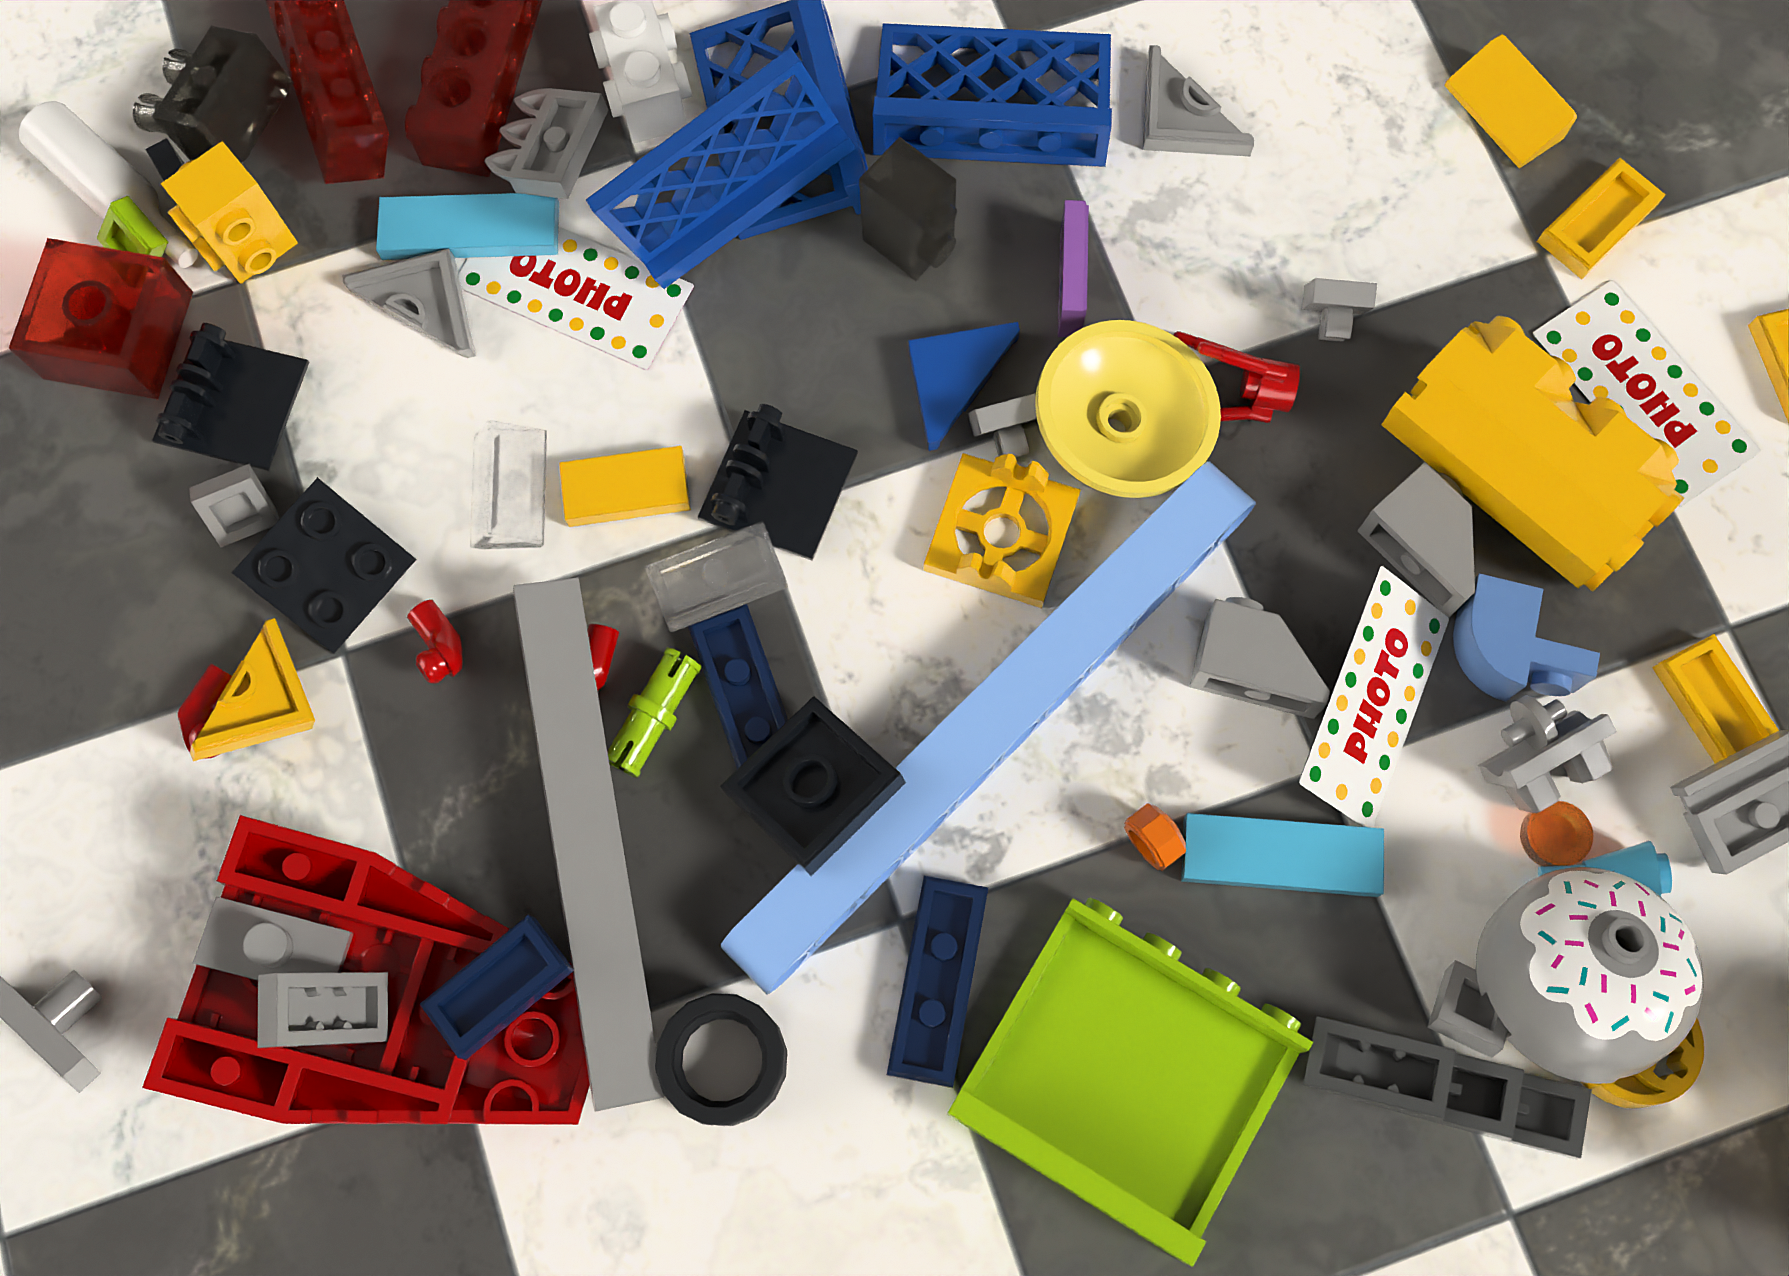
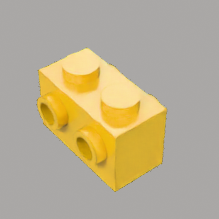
M223 141L197 159L183 164L174 175L161 183L177 204L167 213L215 272L225 265L240 284L253 275L268 270L278 257L298 244L258 183Z

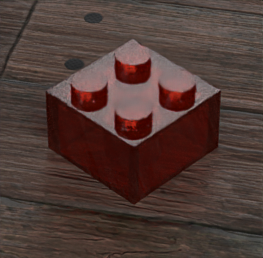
M47 238L9 349L44 380L159 399L193 291L163 257Z

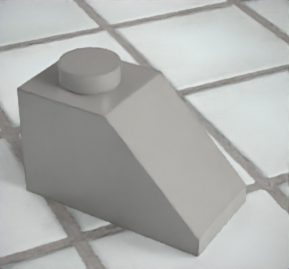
M1424 462L1370 512L1358 529V532L1438 610L1449 618L1475 593L1472 506L1463 498L1460 487L1453 479L1443 473H1436Z
M1229 597L1225 601L1215 599L1205 618L1189 687L1314 719L1328 704L1330 691L1280 615L1263 611V606L1260 603L1248 598Z

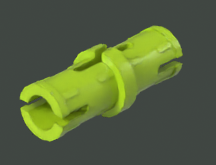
M669 647L665 649L664 656L641 695L633 694L627 704L631 712L607 751L610 765L618 770L621 766L624 769V773L635 778L639 777L641 768L663 730L671 731L677 721L673 713L696 674H699L702 669L701 665L687 655L682 661L679 658L681 653Z

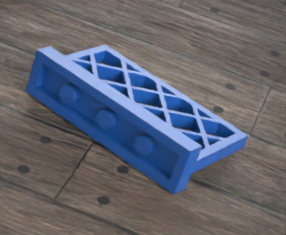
M789 0L690 33L707 109L727 95L733 86L738 87L747 80V78L741 76V73L754 53L772 61L791 47L796 55L800 51L802 64L837 120L856 146L855 150L823 172L831 176L835 191L813 198L796 192L738 235L740 240L853 206L856 215L879 208L831 22L823 0ZM792 21L795 32L782 51L762 43L770 28ZM731 41L741 46L729 67L726 69L711 62L707 48ZM714 77L720 79V81L718 82L717 86H716ZM773 90L770 94V97L783 95L776 93ZM739 119L732 120L726 125L732 128L730 133H734ZM726 126L720 129L719 134L727 133ZM718 153L720 164L725 153Z
M883 23L876 97L874 96L873 155L1105 167L1112 127V108H1110L1111 34ZM893 45L918 46L925 53L907 64L893 52ZM959 48L975 49L982 57L965 67L950 54ZM1016 51H1030L1039 60L1023 70L1009 59L1008 56ZM1072 54L1098 55V62L1082 73L1065 59ZM938 63L952 77L934 88L921 74ZM995 66L1010 80L993 91L978 77ZM1051 69L1068 82L1052 94L1036 81V79ZM906 84L922 96L920 99L889 97ZM965 86L980 100L978 102L948 100L947 98ZM1020 90H1024L1038 104L1007 103L1006 100ZM1080 92L1097 107L1066 106L1063 103Z
M790 47L588 197L586 202L593 213L645 264L654 280L665 289L856 149V146L837 120L801 60ZM793 76L785 95L770 97L771 92ZM775 115L770 129L755 130L760 117ZM739 119L734 133L719 134L721 128L732 120ZM725 153L720 165L705 167L710 154ZM689 157L684 170L668 171L669 167L679 159ZM675 190L671 202L655 204L659 192ZM631 195H639L635 206L613 209Z

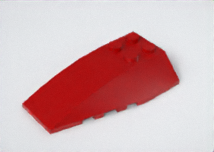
M239 816L216 880L225 886L221 898L352 932L353 937L341 973L388 972V1041L258 1048V980L196 965L178 1018H167L142 1088L282 1124H579L590 1082L573 973H570L467 1060L460 1059L420 1006V1003L507 933L509 928L451 897L448 893L421 880L375 852L250 817Z

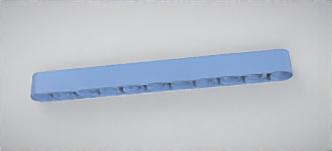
M1210 461L1197 469L895 768L902 774L906 783L812 876L802 867L796 865L730 931L721 943V948L766 995L775 991L1224 542L1249 515L1256 502Z

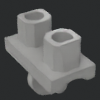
M1525 695L1511 703L1510 713L1514 723L1501 730V736L1509 748L1478 765L1485 781L1504 786L1519 810L1539 813L1558 802L1561 797L1549 771L1563 764L1570 781L1582 784L1594 781L1613 770L1603 740L1617 731L1608 714H1600L1594 719H1590L1576 710L1567 714L1565 706L1557 699L1542 706L1535 698Z

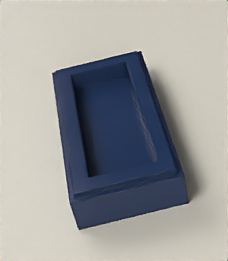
M527 915L422 1001L420 1006L456 1056L467 1060L572 973L574 969L536 918Z

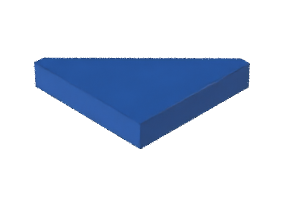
M1018 322L908 340V350L929 451L937 450L940 447L942 439L962 412H965L992 376V371L1012 344L1018 341L1020 333Z

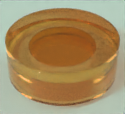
M1558 801L1539 813L1529 812L1520 828V840L1524 851L1532 861L1540 866L1574 865L1587 856L1593 844V829L1587 816L1578 807L1564 801Z

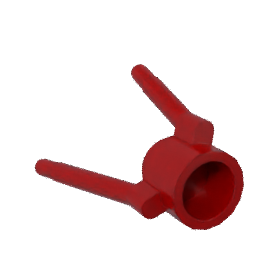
M1181 331L1173 334V336L1180 339L1188 347L1197 350L1202 355L1244 369L1240 386V397L1250 399V406L1220 408L1221 421L1254 420L1270 423L1273 410L1285 413L1291 410L1300 379V366L1298 364L1258 358Z

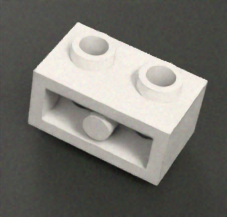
M616 0L593 6L600 31L589 33L599 69L610 66L614 77L613 80L603 82L613 118L625 115L633 144L672 134L680 130L687 124L682 99L692 97L683 61L672 64L668 51L676 49L677 43L668 13L657 15L653 0Z

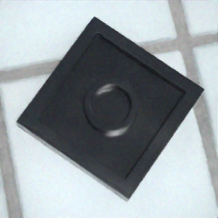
M813 696L720 787L800 867L812 876L906 782L897 769Z

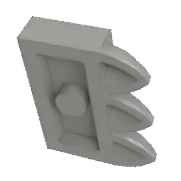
M552 88L536 89L515 97L514 102L523 113L531 118L511 122L499 130L503 138L518 149H509L487 157L485 163L494 174L509 181L515 193L569 199L607 115L608 108L601 93Z

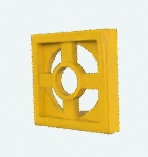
M963 453L924 561V571L1042 608L1081 489L1048 480L1049 473L1038 462L1032 461L1028 467L1020 466L1017 464L1016 457L1013 454L1008 453L998 456L994 462ZM995 487L1007 488L999 508L992 509L984 515L962 509L966 501L980 491ZM1025 494L1033 497L1044 510L1049 526L1048 536L1028 530L1023 518L1018 514ZM999 517L1008 518L1018 526L1020 537L1010 547H995L985 539L984 528L987 523ZM956 529L977 535L979 545L985 551L983 558L981 554L975 552L969 554L962 553L955 534ZM1021 549L1040 555L1039 559L1026 569L1016 572L1002 561L1003 558L1013 556Z

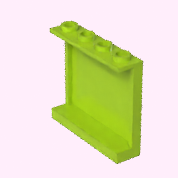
M1072 898L951 1105L947 1115L1177 1260L1193 1267L1207 1242L1201 1238L1299 1054L1309 1051L1313 1041L1297 1032L1301 1023L1285 1011L1267 1003L1259 1010L1239 998L1237 995L1241 987L1223 974L1210 968H1205L1203 973L1199 974L1179 962L1178 959L1182 952L1168 941L1148 932L1141 939L1119 925L1123 917L1106 904L1093 898H1088L1086 903L1082 904Z

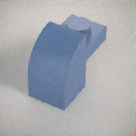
M1479 573L1475 577V593L1457 610L1453 631V645L1456 658L1465 675L1476 687L1486 694L1506 702L1526 687L1527 682L1530 683V688L1537 693L1560 697L1575 693L1596 678L1600 653L1535 637L1543 595L1542 588Z

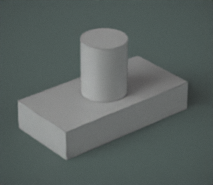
M216 897L193 964L258 980V975L272 973H341L353 933Z
M73 970L32 1006L0 976V1018L80 1093L101 1073L62 1034L102 999V996L82 976Z
M388 972L272 973L258 975V1048L388 1041Z

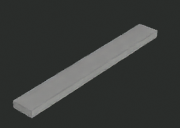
M579 577L514 585L513 596L570 961L574 969L572 973L594 1112L664 1098L655 1071L657 1049Z

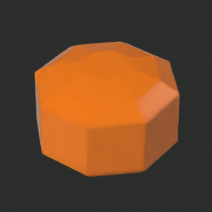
M1147 803L1126 819L1124 829L1131 842L1144 859L1157 870L1163 871L1186 852V842L1178 826L1171 817L1157 806Z

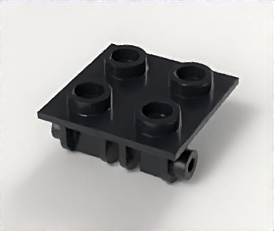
M202 323L199 331H192L190 334V347L184 362L180 363L176 369L178 377L176 380H172L170 384L172 392L164 412L160 413L157 417L158 427L152 441L157 444L238 464H250L251 467L269 471L310 362L307 359L224 340L226 332L222 328L210 323Z
M760 404L758 410L752 412L744 410L698 514V519L813 561L857 457L858 450L780 423L782 412L771 405Z
M317 477L231 573L331 653L335 654L417 559Z

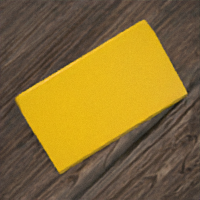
M1503 34L1485 45L1454 73L1444 85L1519 169L1563 140L1577 119L1575 111Z

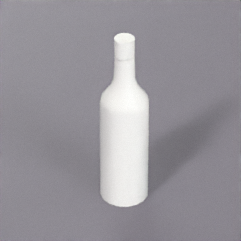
M57 101L44 102L35 106L26 114L20 124V142L103 220L111 202L129 196L167 239L168 244L164 252L180 267L186 268L197 260L198 250L162 217L159 210L158 193L151 183L65 104Z

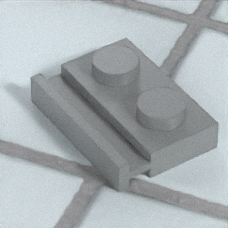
M1779 730L1670 787L1673 795L1680 796L1687 811L1683 815L1712 873L1727 875L1789 842V730Z

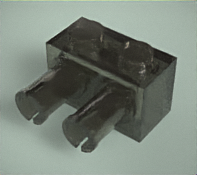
M211 25L194 53L177 48L168 52L172 58L184 60L177 61L164 57L162 65L163 75L166 81L172 85L164 98L150 93L141 94L138 97L141 102L154 106L135 102L132 112L133 119L137 127L143 131L167 134L190 161L197 159L223 141L239 162L243 164L294 82L257 34Z

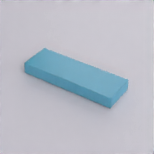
M519 193L379 197L376 251L382 260L409 259L448 248L455 258L558 255L559 200L554 197Z
M1187 813L1184 816L1183 838L1186 842V852L1182 856L1181 882L1379 897L1384 894L1383 828Z

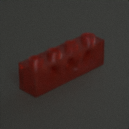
M265 0L325 184L384 178L389 131L344 0Z
M449 0L448 6L444 5L441 7L437 18L438 38L432 55H427L422 64V88L417 104L409 107L405 119L406 137L411 141L423 166L490 177L491 170L486 165L485 159L497 153L502 137L499 130L506 124L543 0Z

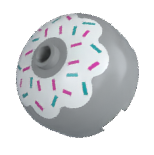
M1572 867L1548 872L1530 880L1511 895L1491 916L1481 933L1477 947L1476 974L1481 997L1488 994L1496 1014L1512 1034L1507 1040L1533 1063L1553 1074L1570 1080L1594 1084L1613 1083L1619 1078L1629 1077L1650 1068L1680 1045L1693 1027L1700 1010L1704 988L1703 969L1697 946L1686 924L1670 904L1652 889L1637 880L1614 871L1590 867Z

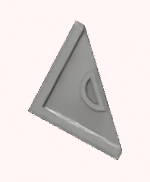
M1149 45L1146 68L1143 150L1250 157L1254 147V137L1249 133H1242L1220 112L1221 106L1190 76L1186 79L1161 55L1160 46Z
M449 248L342 275L344 285L353 294L466 358L476 356L456 261Z

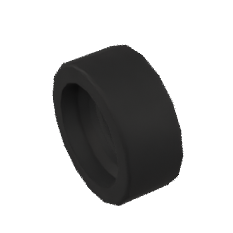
M711 993L687 1002L667 1021L657 1042L655 1071L664 1096L680 1114L704 1125L735 1126L756 1118L776 1099L786 1078L788 1051L780 1027L760 1005L737 994ZM717 1019L734 1020L747 1026L757 1037L762 1051L761 1071L755 1084L742 1096L729 1101H711L697 1094L687 1082L682 1067L683 1050L690 1036L703 1024Z

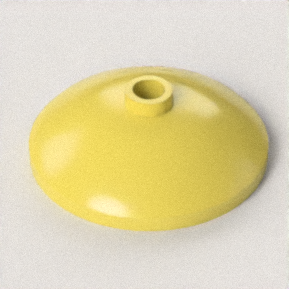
M1109 320L1086 326L1074 332L1053 351L1042 370L1036 389L1035 407L1037 422L1042 437L1052 455L1067 472L1082 483L1114 496L1128 498L1151 497L1169 492L1181 486L1206 462L1214 449L1220 430L1221 411L1219 396L1214 381L1204 363L1177 337L1158 327L1142 322ZM1108 420H1119L1124 425L1125 431H1116L1109 425Z

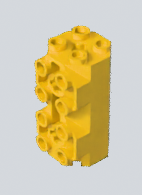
M1496 316L1489 324L1474 321L1468 328H1463L1417 377L1419 381L1410 392L1413 396L1411 397L1407 392H1404L1381 424L1433 469L1453 479L1463 494L1578 589L1584 584L1593 592L1613 571L1617 572L1644 544L1641 539L1654 526L1658 527L1684 499L1682 495L1674 490L1677 483L1672 470L1679 463L1676 451L1666 442L1652 438L1627 418L1623 408L1612 399L1596 397L1589 405L1574 402L1569 388L1576 381V377L1571 366L1564 360L1546 353L1525 336L1520 325L1509 317Z

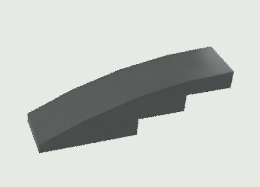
M1319 1016L1316 1017L1312 1036L1313 1044L1309 1052L1303 1085L1494 1139L1576 1160L1581 1159L1592 1089L1526 1074L1524 1069L1458 1054L1455 1049Z

